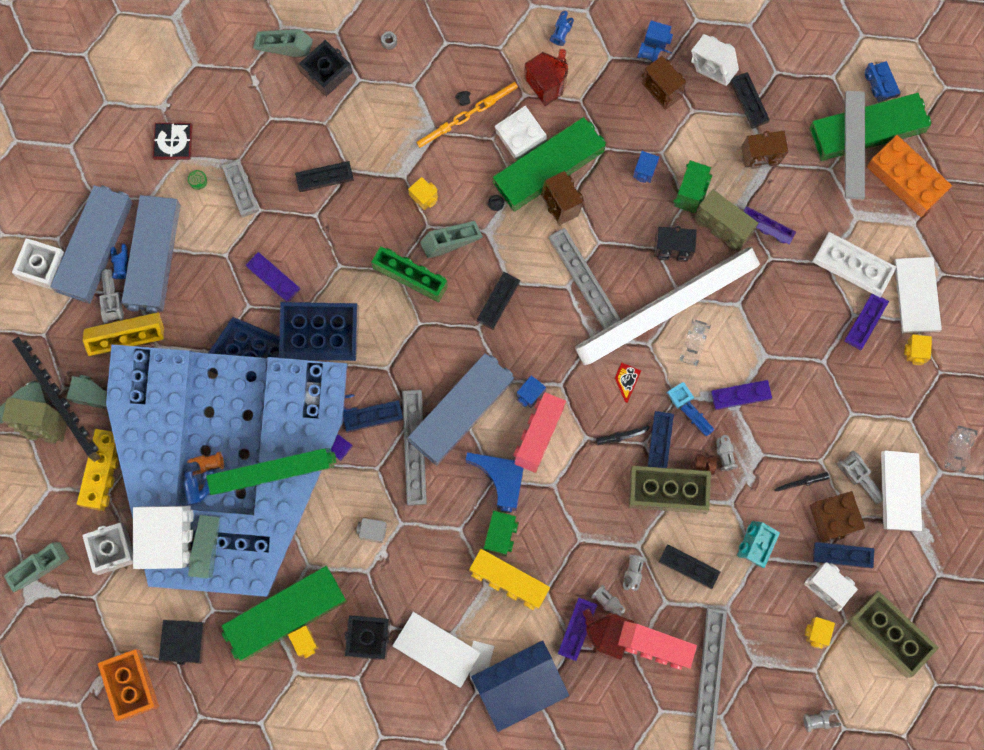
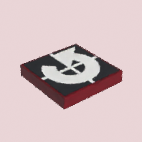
M155 123L153 159L191 160L192 123Z

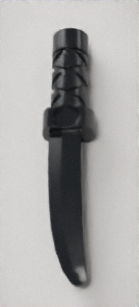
M650 426L619 433V431L614 432V435L596 438L598 446L615 441L618 443L621 440L645 433L649 430Z
M824 472L813 476H804L802 480L776 488L775 492L801 485L809 486L819 481L830 479L829 474Z

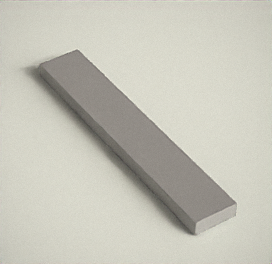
M846 91L845 199L863 200L865 198V92Z
M563 228L550 235L548 239L602 328L606 329L620 321V317L567 230Z
M422 390L402 391L407 506L427 505L425 456L408 442V437L423 421Z

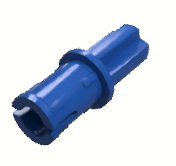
M690 401L681 408V411L692 421L691 424H695L705 436L710 435L714 431V428L703 417L704 414H700Z

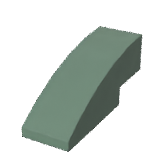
M54 542L39 553L29 556L5 574L4 577L11 590L16 592L60 566L69 559V556L60 542Z

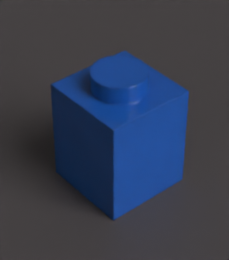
M651 20L645 36V45L665 49L666 45H670L673 34L670 33L672 26Z
M641 151L633 177L639 182L651 183L659 156Z
M531 375L517 391V401L524 407L529 406L532 408L538 398H541L546 392V387Z

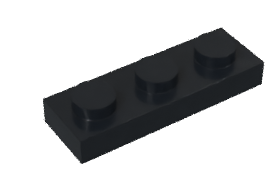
M748 72L733 77L730 83L751 128L769 123L768 114Z
M350 161L295 173L299 192L354 181Z
M503 272L478 316L477 322L494 330L519 286L520 280Z
M668 544L658 562L711 590L721 572Z

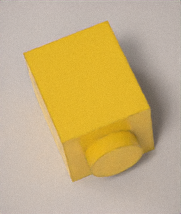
M308 626L288 634L299 657L304 656L306 659L316 653L315 650L318 649V646Z

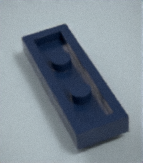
M399 400L343 413L347 433L403 420Z
M654 412L647 467H668L674 419L673 413Z
M815 542L813 563L824 564L827 562L828 564L832 563L840 566L872 569L874 568L875 548Z

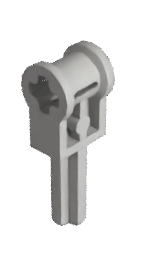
M108 269L101 272L104 295L99 296L101 316L104 324L112 320H124L121 296L119 293H115L114 279L112 278L113 272Z
M851 451L847 458L837 462L840 470L854 485L859 483L876 504L883 501L882 492L868 476L872 471L858 453Z

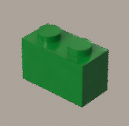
M493 510L484 551L506 557L508 552H512L514 541L511 540L512 533H517L519 522H516V516Z

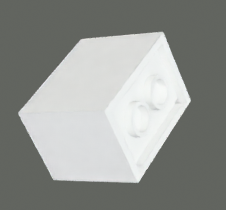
M191 506L133 507V569L185 568L189 566L192 552L191 542L194 540V532L191 530L194 512L191 510Z

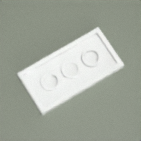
M828 232L812 261L878 297L882 296L896 269V266L831 232Z
M934 258L895 259L902 333L940 332L942 329Z
M882 451L884 529L922 531L919 454Z
M415 612L412 613L393 644L394 648L460 688L481 655V652Z

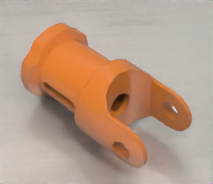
M221 452L207 457L202 455L187 460V463L197 462L201 468L200 470L193 471V475L203 474L208 470L216 468L224 469V459Z

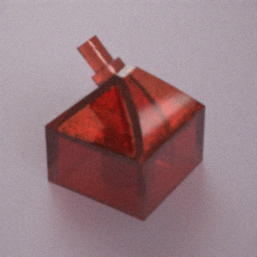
M559 49L558 57L542 52L525 63L524 79L544 106H547L564 94L568 76L565 49Z
M589 608L582 611L586 619V634L594 652L614 661H621L626 648L618 645L625 621L634 623V621L613 613L597 620L596 617H593Z

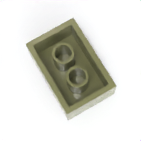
M714 189L699 205L695 215V219L700 226L707 227L715 237L722 238L731 249L738 251L751 238L758 225L756 220Z

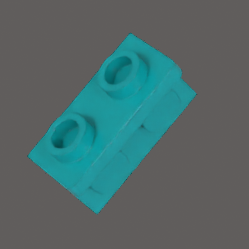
M752 521L747 527L743 542L739 545L737 556L747 559L761 568H765L780 532L763 522Z

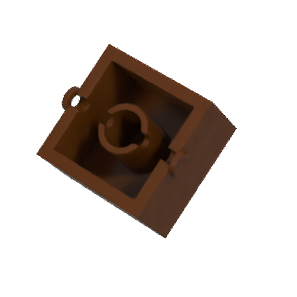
M661 56L645 68L644 73L641 75L643 78L642 85L665 110L682 98L686 79L674 69L670 60Z
M785 130L777 132L764 131L763 134L747 136L741 146L745 167L756 169L765 164H769V166L779 165L788 154Z
M563 171L545 180L541 196L548 206V212L553 214L559 226L578 217L584 198L581 192L577 191L574 187L572 177Z
M852 491L825 498L809 505L822 543L834 539L841 540L846 538L845 536L865 529Z

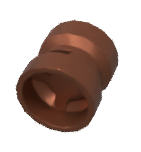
M697 453L694 470L711 471V475H714L717 456L710 455L706 457L703 454Z

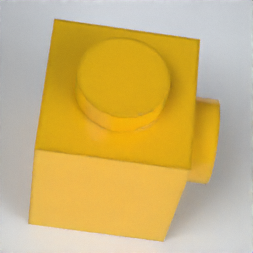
M422 177L408 189L409 196L424 210L428 207H433L437 202L438 189L433 183H428Z
M913 334L908 339V344L905 345L904 349L907 361L912 362L914 365H924V363H927L931 359L932 337Z
M818 617L812 618L811 624H808L805 630L806 641L811 643L810 646L817 649L828 647L835 623Z

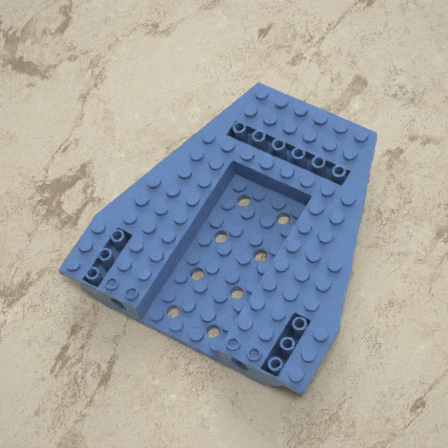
M111 345L106 405L132 518L133 507L191 506V510L194 512L191 530L194 532L195 539L200 515L220 517L213 577L207 579L188 576L189 566L185 568L144 569L148 587L265 597L269 595L278 570L285 558L288 547L291 544L322 471L245 488L246 496L243 499L237 497L236 491L219 495H210L209 491L208 495L200 503L188 505L183 483L186 480L185 473L200 470L201 468L197 462L187 463V460L202 456L201 449L207 445L211 449L209 456L215 455L217 452L222 453L224 469L208 470L219 473L319 449H331L343 423L347 363L272 357L258 358L196 353L186 350ZM211 368H216L218 371V376L215 379H211L208 376ZM250 371H254L257 375L254 382L247 380V374ZM307 382L321 383V387L311 385L308 389L311 396H320L319 405H308L305 402ZM314 388L318 389L317 394L313 393ZM207 407L214 409L215 413L211 418L205 416V409ZM246 410L253 412V418L250 421H246L243 418V413ZM244 448L250 452V456L246 460L240 457V451ZM203 474L193 475L194 478H197L198 487L201 484H205L206 480L202 479Z

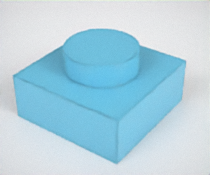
M684 382L667 392L677 409L694 399V396Z

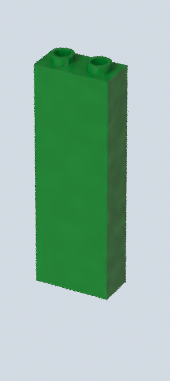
M919 93L865 107V149L889 143L896 135L901 139L927 132L931 126V119L926 114L924 109L925 103L923 98H920ZM845 112L813 121L809 129L820 160L824 161L845 155Z
M585 117L581 118L493 176V185L513 212L541 195L545 180L563 171L569 176L605 152L606 142L601 135L598 136L594 131L595 127L591 121H587Z
M324 448L206 475L210 495H219L335 468L334 464L337 463L335 452H332L330 448Z
M325 566L223 624L222 628L224 631L221 634L226 642L230 641L233 647L230 650L234 658L244 662L286 638L288 634L345 604L347 600L330 569Z

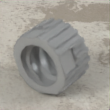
M387 31L381 35L383 48L391 50L397 46V37L393 32ZM387 38L393 39V42L387 43L385 42V40Z

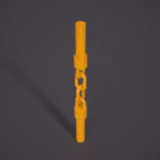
M515 82L511 83L497 93L489 95L476 103L475 108L471 111H463L456 115L453 122H445L443 125H440L438 129L416 142L418 147L421 148L442 134L450 132L453 125H461L468 121L470 115L476 111L482 112L494 105L496 101L517 89V84ZM484 103L485 107L480 109V106L478 105ZM465 114L467 118L459 122L457 118Z

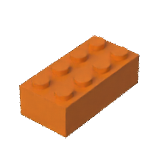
M898 135L878 152L867 166L874 175L920 217L926 214L952 187L942 175Z

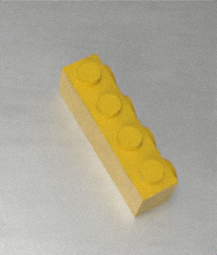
M159 312L86 328L83 332V343L88 356L110 352L111 345L136 346L164 339V326Z
M95 429L93 441L100 449L97 452L101 458L94 462L88 457L77 505L83 508L104 511L110 502L108 494L110 488L114 485L115 478L113 474L114 469L118 468L119 458H117L118 453L113 432Z
M480 549L469 569L472 573L471 577L480 582L482 579L489 582L488 586L496 591L504 590L507 592L506 596L514 601L517 598L524 602L523 605L532 611L535 608L539 610L550 590V587L482 549Z

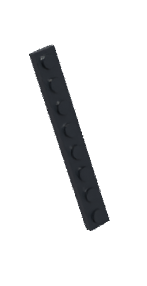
M19 337L12 340L87 456L94 462L101 458L97 452L100 450L93 440L90 442L88 439L89 432L84 426L80 427L78 424L80 421L79 417L74 411L70 412L68 409L71 405L65 397L61 398L59 395L61 390L55 382L51 383L49 379L52 377L45 368H41L42 361L39 357L31 353L33 350L32 346L27 340L23 342Z

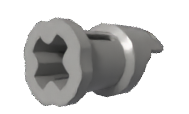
M723 435L716 441L717 455L720 456L721 471H729L738 468V465L735 464L734 447L731 444L728 435Z
M629 555L630 562L628 570L625 571L623 588L625 590L631 588L633 591H637L643 575L641 571L646 558Z
M604 585L591 596L592 599H596L603 606L606 612L611 613L615 618H619L624 614L625 608L620 604L619 599L616 596L613 597L605 589Z
M839 710L820 711L819 714L813 715L804 714L803 722L806 731L811 732L812 729H829L841 726L839 722L829 723L830 715L839 713Z

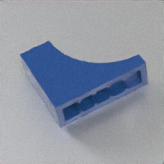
M467 452L466 463L480 468L494 483L498 497L497 508H501L500 511L505 513H512V510L516 511L524 468L515 465L514 460Z

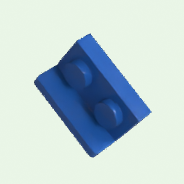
M887 61L876 65L869 63L864 74L866 80L872 86V94L877 98L878 103L898 97L900 90Z

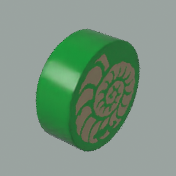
M200 170L192 171L188 176V182L195 190L203 189L207 185V177Z

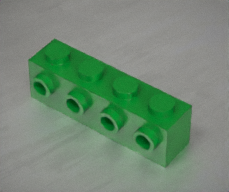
M380 246L371 261L374 270L438 303L448 288L445 277L430 272L429 269L422 265L414 264L409 258L401 257L389 248L385 249Z

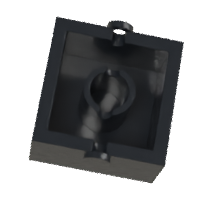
M326 40L299 63L301 73L326 97L353 73L351 64L342 56L341 51L338 48L335 49Z
M675 226V228L658 227L655 234L654 257L664 261L669 260V258H675L679 262H688L695 253L697 230L683 229L680 226Z
M349 615L347 632L345 631V656L387 661L391 620Z
M163 620L159 661L177 662L179 665H185V663L201 664L205 623L189 620Z

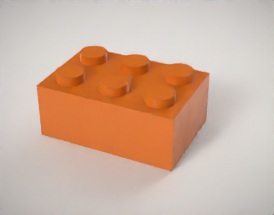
M134 649L98 663L115 721L122 722L159 708L141 650Z

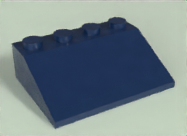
M280 302L279 358L356 361L359 305L357 303Z
M232 317L208 353L279 358L280 336ZM211 368L209 370L210 372H213L218 375V371L216 368ZM250 371L247 374V380L254 382L257 375L254 371Z
M543 640L471 676L497 732L569 696Z

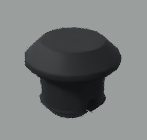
M462 91L457 93L455 98L459 100L461 106H466L471 102L469 98L471 93Z
M499 195L491 196L488 200L489 208L493 211L501 210L504 207V199Z

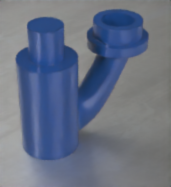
M215 471L203 473L202 479L206 480L201 491H199L197 478L193 477V472L185 473L186 480L183 483L188 505L200 503L208 495L209 486L206 475L215 474Z

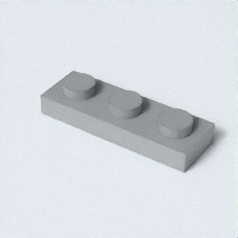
M240 160L222 166L242 218L260 211Z

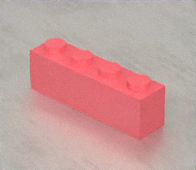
M546 392L542 399L538 398L534 407L537 411L535 414L531 413L527 423L530 427L528 430L524 429L520 439L523 441L522 445H517L513 454L516 457L515 465L534 473L537 472L564 410L566 400Z
M627 621L624 622L618 645L626 647L625 651L637 655V652H640V657L652 660V657L656 658L655 662L667 665V662L671 663L670 667L682 670V667L691 669L697 647L695 644Z

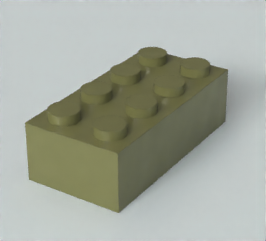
M7 397L2 421L8 424L9 428L19 432L22 436H26V439L37 441L38 438L45 439V442L56 444V441L63 442L67 424L59 412L47 403Z
M632 466L630 470L628 508L707 514L710 508L711 471Z
M880 591L874 592L847 620L857 632L906 678L913 677L939 649Z

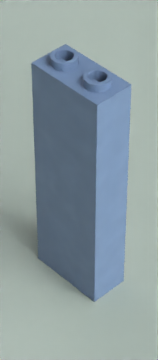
M103 185L101 187L93 186L50 286L56 293L88 304L91 303L102 277L101 272L105 270L111 256V247H115L133 204L128 194L118 191V193L113 192L109 187Z
M140 195L122 304L129 311L137 312L141 309L146 310L148 313H157V311L163 312L181 207L177 199Z
M485 353L408 437V442L435 466L439 465L513 383L514 377H512V372L506 367L502 368L494 356H488Z

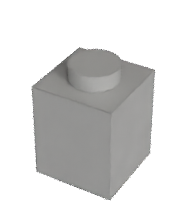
M362 518V523L359 522L357 526V534H359L360 540L384 544L387 523Z

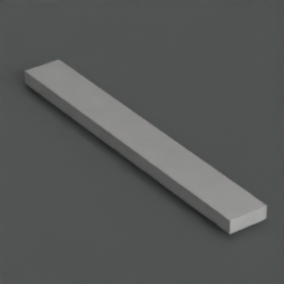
M708 607L706 609L693 750H714L727 610Z

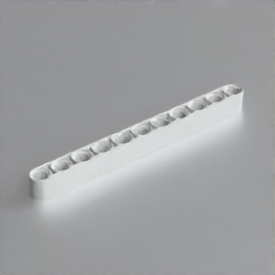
M748 247L578 344L575 349L583 365L593 363L757 268L760 263L753 248Z

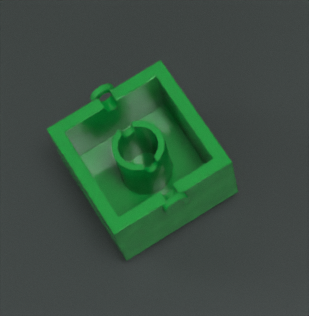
M690 160L689 164H686L687 169L677 198L674 199V207L695 213L705 199L713 175L709 174L711 167Z

